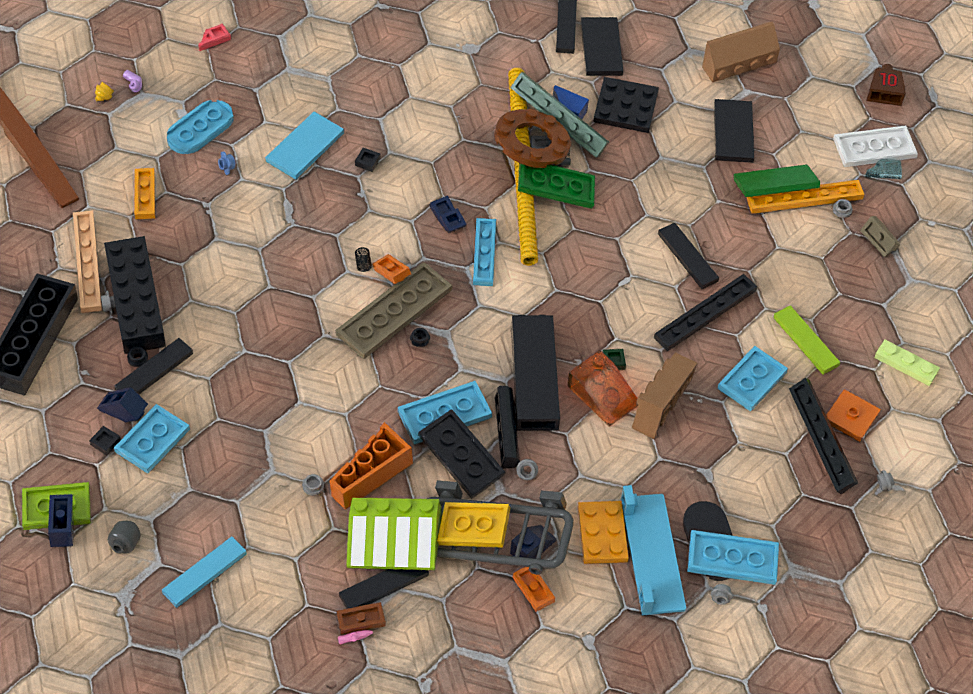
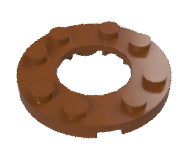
M532 108L505 113L498 120L494 131L495 141L501 145L503 153L512 160L530 167L546 168L550 164L558 165L566 159L571 147V139L564 126L554 116L538 112ZM526 125H530V128L532 126L538 127L542 132L545 131L551 144L548 147L539 149L528 147L517 139L515 130L517 128H524Z

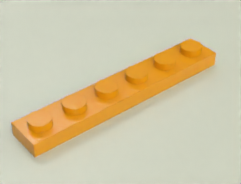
M859 180L821 184L820 188L747 197V202L751 213L754 214L836 203L840 199L848 201L862 200L865 194Z

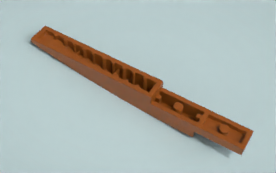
M0 87V125L4 129L7 138L61 208L78 201L79 197L57 164Z

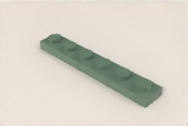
M524 72L519 74L510 87L539 112L554 116L564 126L569 136L596 158L601 155L609 144L608 140Z

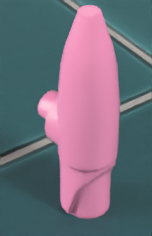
M361 630L338 636V641L340 645L355 642L373 634V631Z

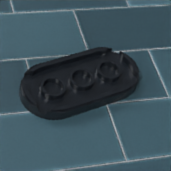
M699 501L686 509L683 517V528L689 545L691 530L733 536L727 517L718 505L708 501ZM706 575L709 577V579L714 581H723L729 579L725 577Z

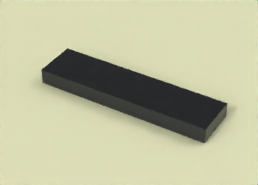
M558 0L557 53L574 54L577 0Z
M676 223L658 230L660 238L701 289L719 281L718 275Z
M180 338L176 339L114 385L115 390L131 387L136 393H142L193 354V349Z
M387 569L339 592V597L346 609L369 605L429 576V571Z

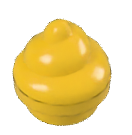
M101 82L100 85H96V101L110 100L113 97L114 90L107 84Z

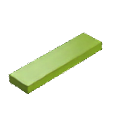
M791 305L774 313L773 318L823 375L839 367L840 361Z

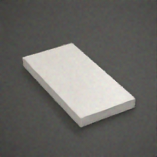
M906 126L834 134L833 137L844 167L917 158L918 155Z

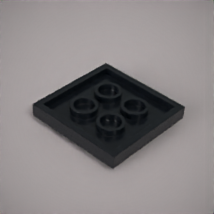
M604 77L593 122L649 133L659 87Z

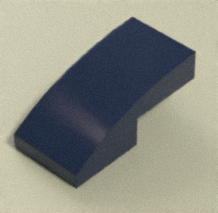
M448 196L430 202L431 210L448 233L467 225L459 209L454 208Z

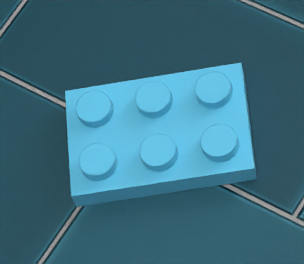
M754 346L718 384L717 389L749 411H752L785 376L788 368Z
M156 404L114 447V451L148 474L190 430V426Z

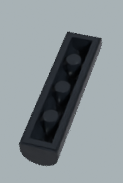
M499 386L494 399L501 467L503 469L515 468L520 462L513 390L509 386Z

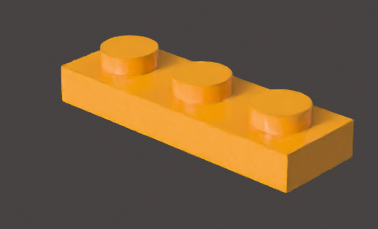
M154 168L135 169V219H155Z

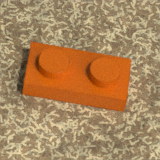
M389 254L372 264L376 272L394 284L403 281L407 276L411 275L408 266Z
M524 567L513 573L512 578L535 612L555 602V596L542 577L529 572V567Z

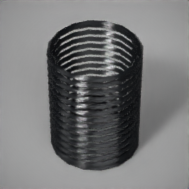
M365 247L358 248L355 251L357 269L361 272L369 271L372 268L370 251Z

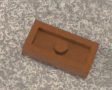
M381 602L336 611L341 635L386 626Z

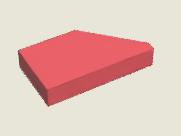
M223 23L205 30L204 37L198 45L199 51L231 40V35Z

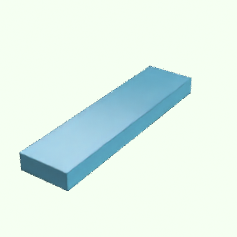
M476 218L473 285L493 286L496 219Z
M230 537L164 587L162 593L176 608L247 555L246 550L233 537Z

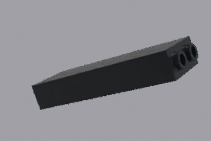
M512 315L511 338L517 431L559 430L560 409L553 315Z

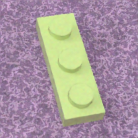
M887 340L883 341L874 357L928 386L931 385L940 367Z

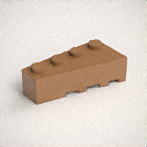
M676 352L671 359H666L662 370L659 369L655 374L654 381H649L645 393L641 392L637 398L636 404H638L632 429L655 439L658 434L659 425L663 426L669 411L673 410L679 396H682L691 382L697 362Z

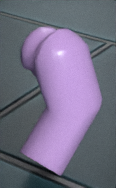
M126 70L123 78L130 81L129 88L132 92H139L142 89V78L130 70Z

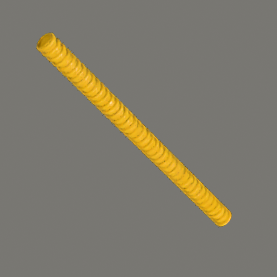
M513 68L508 72L511 111L527 109V101L510 88L519 74L524 72L521 68ZM526 125L524 128H517L515 130L517 139L522 144L530 147L529 125ZM514 161L520 257L522 264L531 266L538 262L534 195L518 191L519 163Z

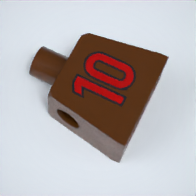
M884 64L882 68H876L866 101L902 106L906 94L902 72L893 70L891 64Z

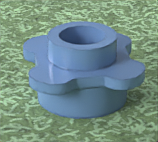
M221 152V158L218 160L219 168L224 170L226 175H229L230 170L235 168L234 157L231 154L226 155L225 152Z

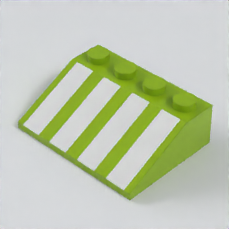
M352 498L348 524L347 568L435 570L438 552L437 538L442 519L439 499Z

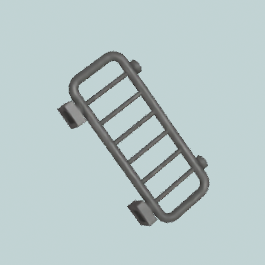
M437 480L435 486L439 497L427 498L439 499L442 506V514L445 502L506 504L461 499L463 493L458 482ZM541 490L539 499L543 507L509 504L511 508L510 513L526 514L515 556L498 555L500 547H495L494 554L477 552L478 547H473V551L470 552L456 550L457 546H452V549L438 548L437 557L529 567V572L540 575L543 569H554L564 562L574 519L565 510L567 503L563 492ZM530 515L547 516L536 559L519 557ZM551 517L562 518L565 524L557 556L552 560L541 559Z

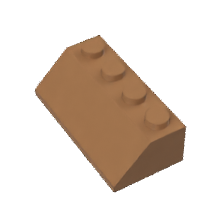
M771 21L707 41L702 68L712 82L724 80L725 78L740 75L741 73L777 62L780 47L774 23Z

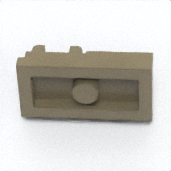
M871 216L860 230L884 257H887L891 251H896L900 246L899 241L876 216Z

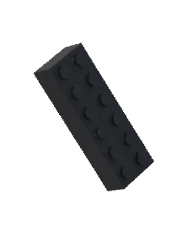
M145 236L105 242V251L124 354H128L133 347H142L144 350L166 347Z
M38 273L35 275L0 337L1 389L26 395L78 300L75 284Z

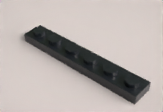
M742 274L656 332L654 339L666 351H669L756 292L757 286L746 275Z
M804 378L790 387L789 390L836 491L842 494L858 484V481L810 380Z

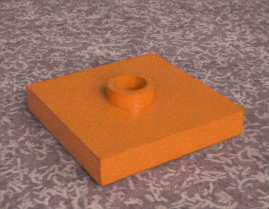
M844 389L826 416L832 427L860 442L879 415L881 409Z

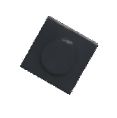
M362 148L355 159V166L373 172L381 159V154Z
M102 426L89 442L91 446L108 455L121 441V438L118 434Z

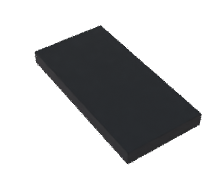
M581 17L586 76L623 75L617 17Z
M715 99V160L753 163L752 101Z
M452 409L418 432L421 440L471 499L506 473Z

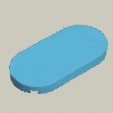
M209 100L201 103L168 129V146L173 151L181 154H190L200 150L231 126L233 122L231 106L220 100H217V102Z

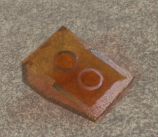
M599 350L569 371L567 386L608 426H611L638 406L636 404V395L615 364L602 351Z

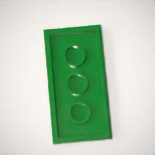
M519 163L518 191L592 209L595 199V175L554 165H547L546 168H536Z
M807 164L734 174V181L745 197L820 188V180Z

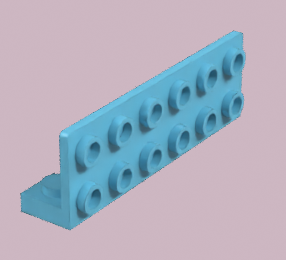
M632 485L623 486L621 494L622 509L642 615L684 612L686 611V603L664 495L637 496L636 493H633Z

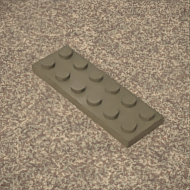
M423 262L411 271V275L393 285L335 330L336 336L365 359L452 291V284Z

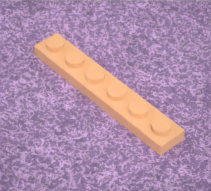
M93 210L73 212L81 313L102 311Z

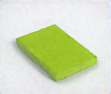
M89 482L22 488L23 530L48 528L50 495L72 494L74 525L91 524Z

